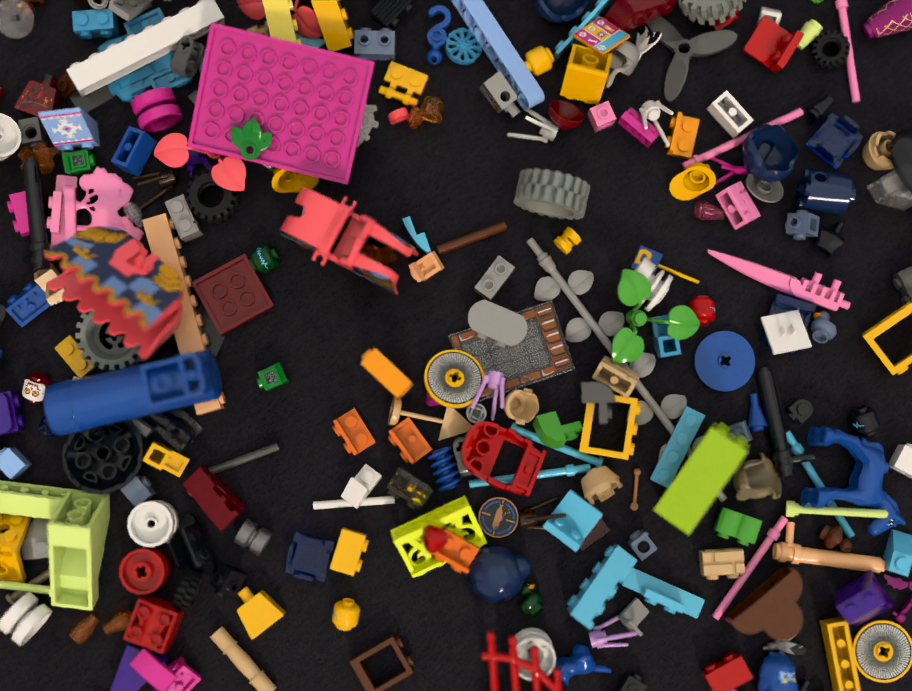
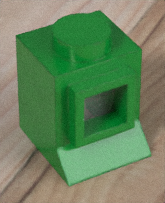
M89 150L61 152L64 171L68 175L78 176L94 172V166L97 165L96 157Z
M278 362L257 372L259 377L256 380L261 389L265 388V391H270L290 382L282 368L284 367L283 364Z

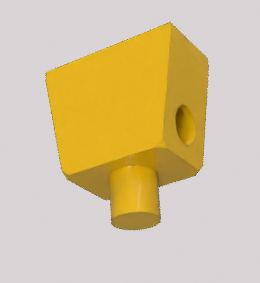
M245 587L238 593L245 604L237 609V613L252 640L286 613L263 590L254 596L250 589Z

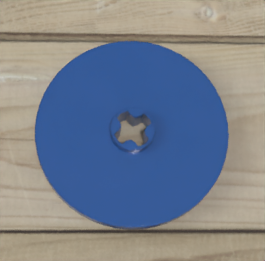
M718 331L708 335L699 343L694 355V367L700 380L709 388L724 392L733 391L742 387L751 378L755 368V355L749 342L741 335L731 331ZM721 356L729 358L727 361L728 366L720 364L722 361Z

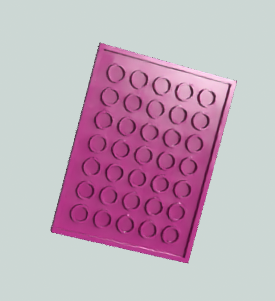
M211 23L187 146L247 160L241 155L240 148L233 144L231 129L233 126L243 129L249 120L255 118L260 124L262 133H272V143L269 148L261 151L257 159L247 161L348 185L375 62ZM248 146L247 152L252 154L254 152V148L252 146Z

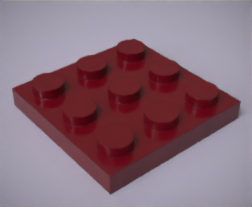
M245 253L191 282L220 336L275 307Z

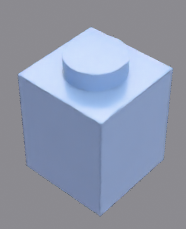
M5 447L0 451V469L9 479H17L32 465L16 447Z

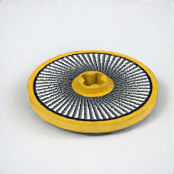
M445 350L433 356L428 362L424 372V384L429 395L437 403L449 408H463L472 404L482 383L484 372L479 362L470 354L460 350ZM453 375L457 376L456 382H452L451 377Z
M875 620L862 626L854 636L852 648L856 668L868 679L880 683L893 682L905 675L911 667L912 640L906 630L900 625L888 620ZM880 647L887 648L884 651V656L879 654L881 652Z

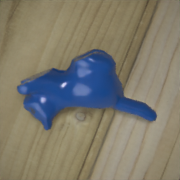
M582 644L572 648L570 657L556 658L554 667L560 668L561 679L566 686L569 685L570 677L574 675L588 674L593 671L612 672L607 666L596 665L594 657L590 654L589 647Z

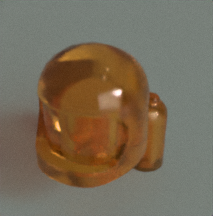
M429 95L424 98L420 109L416 105L412 107L407 120L410 124L409 127L416 130L423 120L441 123V113L444 109L443 100L438 96Z
M369 243L363 246L359 253L381 265H387L397 260L396 254L393 253L395 248L390 245L378 248L375 244Z

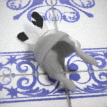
M643 25L638 31L636 46L626 40L610 51L612 53L610 68L614 70L607 78V88L612 85L618 72L627 76L633 73L641 55L660 40L662 36L660 31L654 32L647 38L648 30Z

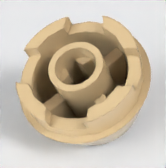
M876 132L870 137L862 151L863 159L870 168L874 170L894 169L891 160L894 152L890 148L891 140L895 135L894 132Z
M606 466L592 468L581 480L584 498L588 499L591 505H594L597 499L600 502L605 501L615 494L614 489L616 487H622L619 481L620 477Z

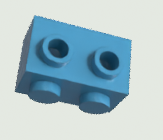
M111 10L72 11L73 31L79 38L91 39L93 37L110 38L112 36H120L119 16Z

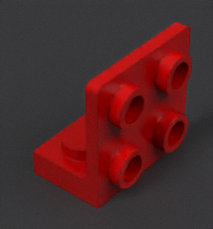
M764 16L745 44L743 51L773 72H776L785 67L804 34L799 30L789 33Z

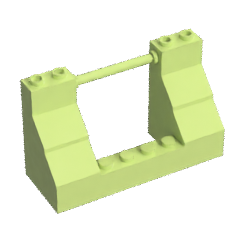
M0 480V513L50 519L48 522L50 586L0 580V589L49 594L51 606L93 611L99 599L98 577L110 520V494H92L83 490Z

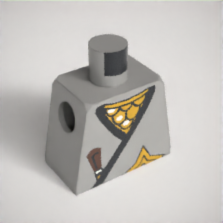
M500 71L479 87L480 91L498 113L504 109L510 119H512L520 112L514 104L518 96ZM500 95L504 96L506 101H502Z

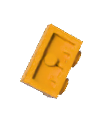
M678 112L675 117H671L669 128L672 129L671 136H667L670 146L667 147L665 144V148H668V155L691 159L700 119L683 116L682 112Z

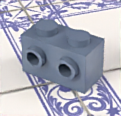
M370 28L355 30V57L365 60L395 61V31L389 28H381L380 31H374Z

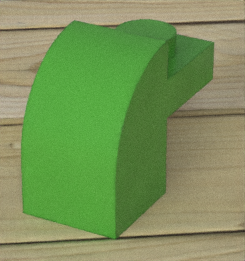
M556 411L538 415L532 423L539 440L544 445L556 449L562 448L566 441L576 439L583 429L580 421L561 426Z

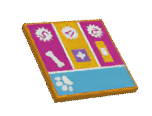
M600 16L575 32L572 37L603 56L629 39L630 35Z

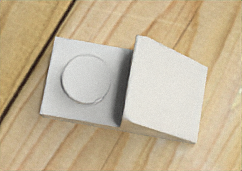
M365 464L355 478H350L341 497L358 509L380 481L382 475Z

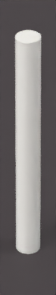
M395 496L367 497L360 506L395 504ZM344 499L313 501L314 510L353 507Z

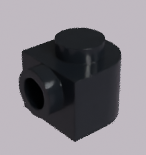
M805 399L794 400L784 408L788 412L786 414L787 417L797 424L804 423L813 413L812 404Z

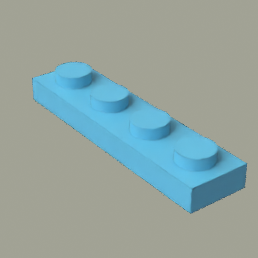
M688 406L685 407L650 480L666 488L670 487L705 417L704 414Z

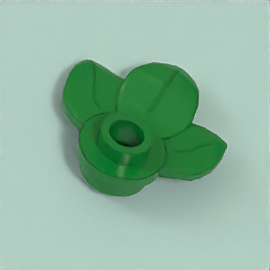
M252 118L244 125L243 129L233 126L231 129V139L233 144L240 148L241 155L245 159L255 160L260 156L262 150L269 148L271 145L272 133H262L260 124L255 118ZM248 146H252L254 148V152L252 154L247 152Z

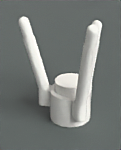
M653 100L646 101L639 109L644 129H648L647 119L653 121L662 140L669 147L670 143L657 119L660 116V109L670 115H673L674 112L662 105L659 100L656 102Z
M528 109L525 111L538 120L526 116L525 119L541 127L539 134L542 137L507 133L509 137L536 140L547 144L548 140L554 141L559 127L533 110Z

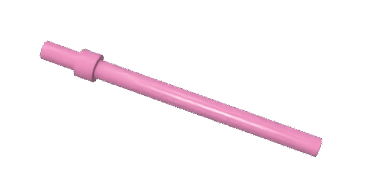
M836 0L835 7L839 13L841 32L844 33V36H847L848 42H850V51L846 59L852 103L860 102L846 9L848 8L847 0Z
M781 515L774 527H770L766 533L767 537L746 565L745 574L739 575V578H737L712 614L715 619L719 620L771 544L774 540H778L781 535L780 531L788 521L787 518Z

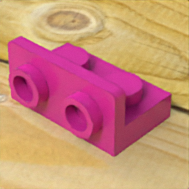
M632 107L625 111L618 121L623 128L647 148L660 135L656 127L649 121H647L648 129L645 130L642 116Z
M180 656L168 666L178 678L166 691H190L201 680V675L185 663V659ZM152 685L153 691H159Z

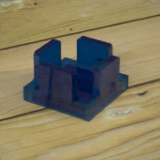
M832 112L806 142V145L837 169L860 145L863 136L857 132L860 126L847 115L839 118Z
M295 532L293 542L290 544L287 554L285 572L303 580L325 582L335 541Z

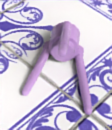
M489 371L488 375H483L482 383L471 405V409H474L485 385L488 384V388L494 390L491 421L495 420L498 390H500V408H504V384L506 379L504 378V373Z
M619 615L600 625L593 626V631L588 633L592 648L597 647L600 649L604 647L629 646L627 642H607L609 640L636 636L637 632L606 636L605 630L601 631V629L618 621L617 617Z

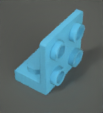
M569 490L552 513H565L566 517L547 520L543 528L576 552L586 536L600 520L603 513L576 492Z

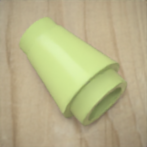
M811 19L809 22L806 21L801 29L804 36L797 46L800 50L814 41L816 37H819L823 30V27L814 19Z

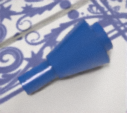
M750 394L751 407L748 428L752 429V432L764 431V427H767L768 424L759 406L758 394Z

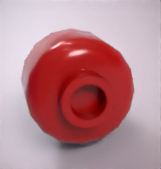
M695 296L689 302V308L693 310L700 321V327L708 326L710 322L715 320V302L709 296Z

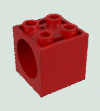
M147 594L138 599L123 639L163 654L172 647L185 612L173 607V602Z

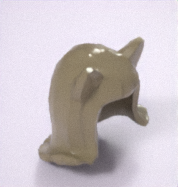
M763 452L759 453L760 459H751L739 464L733 472V486L737 491V500L759 499L768 495H772V499L780 498L782 494L781 479L775 473V464Z

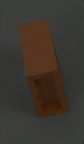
M394 633L352 657L350 660L351 666L366 691H384L414 672L413 666H415L412 657L410 654L406 656L403 650L405 647L403 641L399 636L396 638ZM391 644L405 670L376 686L362 660Z

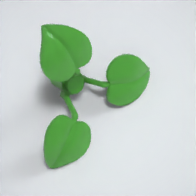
M623 269L618 285V297L623 304L636 306L632 307V310H629L626 314V321L633 331L624 327L613 338L611 348L612 361L615 364L632 362L642 355L644 341L640 336L636 335L638 332L636 326H643L646 321L668 324V336L677 340L687 339L695 334L700 326V321L693 310L684 305L672 308L668 314L669 320L647 317L645 312L638 309L642 305L641 301L647 300L651 296L650 282L637 271Z

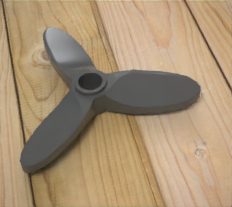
M661 16L646 22L647 27L652 33L658 31L662 33L659 41L674 52V57L665 78V99L668 102H672L680 94L686 81L689 60L692 57L708 56L729 48L736 42L737 34L731 30H717L703 33L688 40L684 39ZM685 47L689 52L683 54L679 49Z

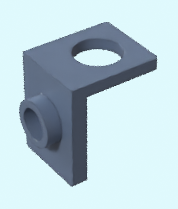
M638 529L629 536L630 539L627 543L640 560L643 561L658 548L648 537L647 531L643 529L639 531ZM641 541H646L649 544V550L645 553H641L638 550V544Z

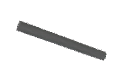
M274 443L208 469L213 474H217L279 451L280 447L278 443Z

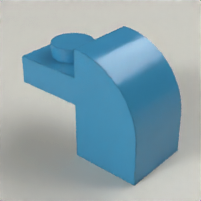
M668 315L650 317L656 319L669 320ZM651 322L652 339L657 356L661 358L681 354L679 340L673 339L667 334L668 324Z

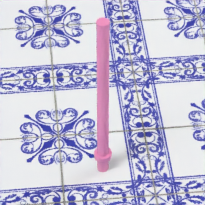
M798 108L766 124L783 125L802 116L804 113L802 108ZM751 131L700 155H693L692 159L682 163L684 170L692 163H702L744 143V140Z

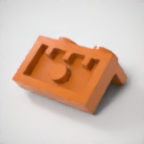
M355 408L333 420L335 425L332 428L338 437L342 435L345 443L343 445L349 454L353 453L355 456L376 443Z
M444 527L442 530L446 531L448 542L443 549L434 553L433 557L439 562L444 563L446 561L451 564V568L459 573L463 571L468 574L470 571L469 565L480 550L479 547Z

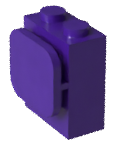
M18 391L0 393V436L25 431L26 418L21 412L22 398Z

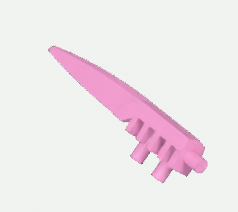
M708 249V253L716 259L774 289L832 311H837L839 307L848 310L851 302L843 300L845 294L838 291L842 283L840 280L834 279L829 288L819 284L823 274L815 272L811 281L804 277L799 281L792 275L739 257Z

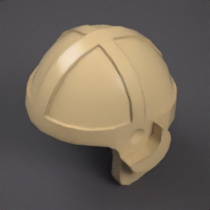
M524 388V390L515 389L511 391L504 399L506 415L516 420L517 424L525 425V422L529 423L539 411L538 399L533 390Z

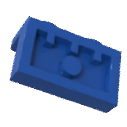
M32 281L22 288V293L18 296L14 294L6 301L5 310L21 327H24L51 306L46 300V295L42 288Z

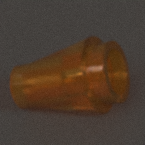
M121 610L103 624L104 632L109 635L114 632L127 630L133 614L132 611Z
M90 613L71 628L69 636L75 642L82 645L88 641L100 620Z

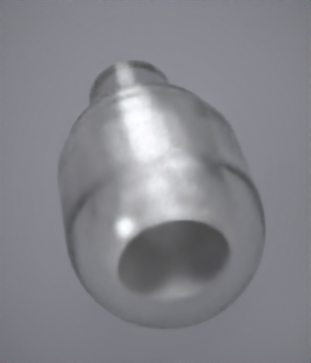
M135 202L126 203L123 207V212L131 223H135L138 229L144 227L142 222L143 212L138 204Z

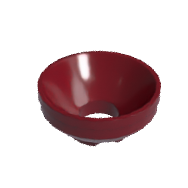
M553 100L549 106L548 112L552 123L562 130L578 127L584 120L583 112L576 105L568 101Z

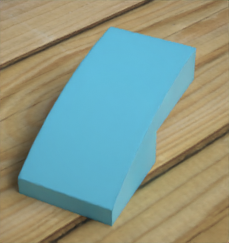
M410 216L402 218L404 226L413 242L425 254L430 253L431 249L425 233L416 235Z

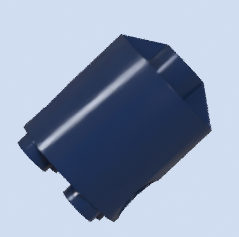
M804 168L802 183H798L796 187V194L799 195L797 209L843 215L848 205L854 203L856 197V188L851 176Z

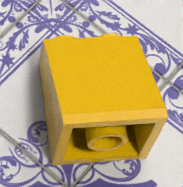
M573 44L560 96H564L567 99L584 101L587 104L599 105L608 78L612 53H606L601 56L589 47Z

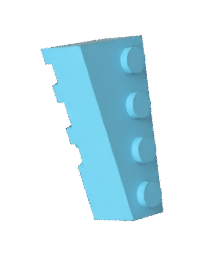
M616 543L614 546L610 545L603 554L605 558L601 563L598 561L591 570L593 574L589 579L585 578L579 586L581 590L576 596L573 594L567 602V610L570 615L590 630L594 626L593 618L598 615L600 616L604 611L605 600H610L617 592L618 586L616 584L618 582L621 584L638 561Z

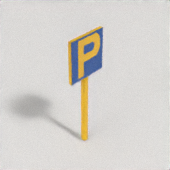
M642 245L632 264V268L636 269L643 258L646 257L656 264L652 273L654 275L657 268H660L696 284L700 283L697 279L659 264L663 254Z

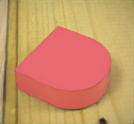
M399 108L388 114V119L392 125L409 118L406 108Z

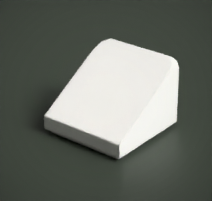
M761 7L758 23L762 17L766 16L779 25L782 13L779 10Z

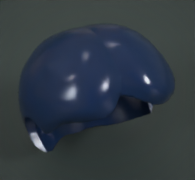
M763 124L748 134L742 146L741 156L744 167L749 174L756 176L762 181L778 182L786 179L791 174L794 162L798 158V148L796 143L788 136V132L781 125Z
M494 545L481 548L469 565L470 588L478 598L486 602H506L516 596L521 590L524 579L532 571L531 561L524 555L515 554L505 546Z

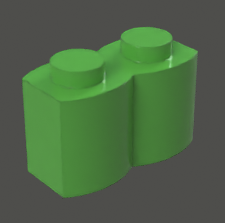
M720 507L713 530L718 532L717 536L729 539L732 536L737 538V543L748 546L749 543L755 544L762 520Z

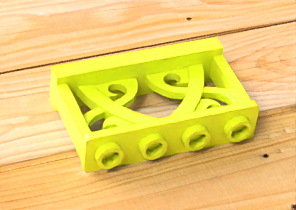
M465 495L390 530L393 541L412 578L422 576L426 572L447 563L446 561L444 563L439 562L433 557L434 554L426 551L422 535L427 525L442 529L445 527L461 537L469 535L464 539L479 548L487 544ZM468 514L471 522L462 523V517ZM471 528L474 530V533L470 535L468 531L462 529ZM407 542L413 546L408 552H406L403 546ZM419 550L417 553V558H419L420 556L424 557L416 561H412V555L414 554V552Z

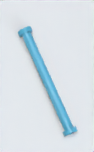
M512 423L510 428L517 431L518 435L544 445L536 433L517 426V423ZM567 445L558 449L552 448L593 464L597 468L601 467L604 460L603 457L597 458L590 454L579 452V450Z

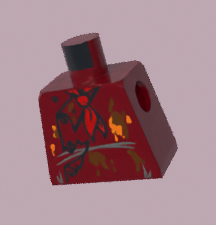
M45 73L41 83L30 80L14 108L20 113L31 117H39L38 112L60 110L61 92L53 88L57 78Z

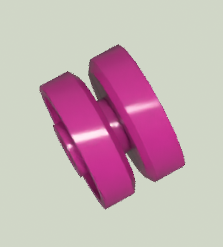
M161 87L152 89L136 96L131 101L130 105L134 114L139 116L137 123L140 130L146 133L157 132L169 128L182 120L183 114L180 107L175 104L177 99L171 88Z

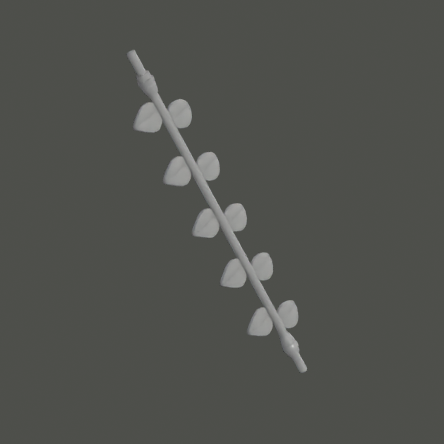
M530 238L526 242L538 257L539 265L552 276L543 277L538 280L534 298L538 301L552 300L559 295L561 288L583 317L574 318L569 321L566 327L565 340L569 342L584 341L590 336L592 329L611 355L612 342L607 336H614L622 329L625 321L624 314L615 311L605 312L597 324L576 296L586 293L591 288L594 280L593 273L586 270H576L571 273L566 282L556 269L551 255H548L547 252L544 253L534 238ZM642 353L637 360L630 362L629 365L627 362L620 364L640 374V378L648 376L653 371L656 358L654 354ZM638 380L635 388L645 401L637 402L641 403L640 414L635 415L634 423H638V425L648 423L652 419L654 412L670 435H672L675 426L669 419H676L682 415L687 406L686 397L684 395L670 394L664 397L659 406L642 382ZM629 407L628 414H627V419H626L627 422H628L630 407ZM705 436L696 438L692 447H689L686 453L688 459ZM667 443L664 444V445L661 447L660 452H659V456H658V461H659V459H660V457H661V455H662V453H663V451H664V449H665ZM721 489L717 497L723 502L728 497Z

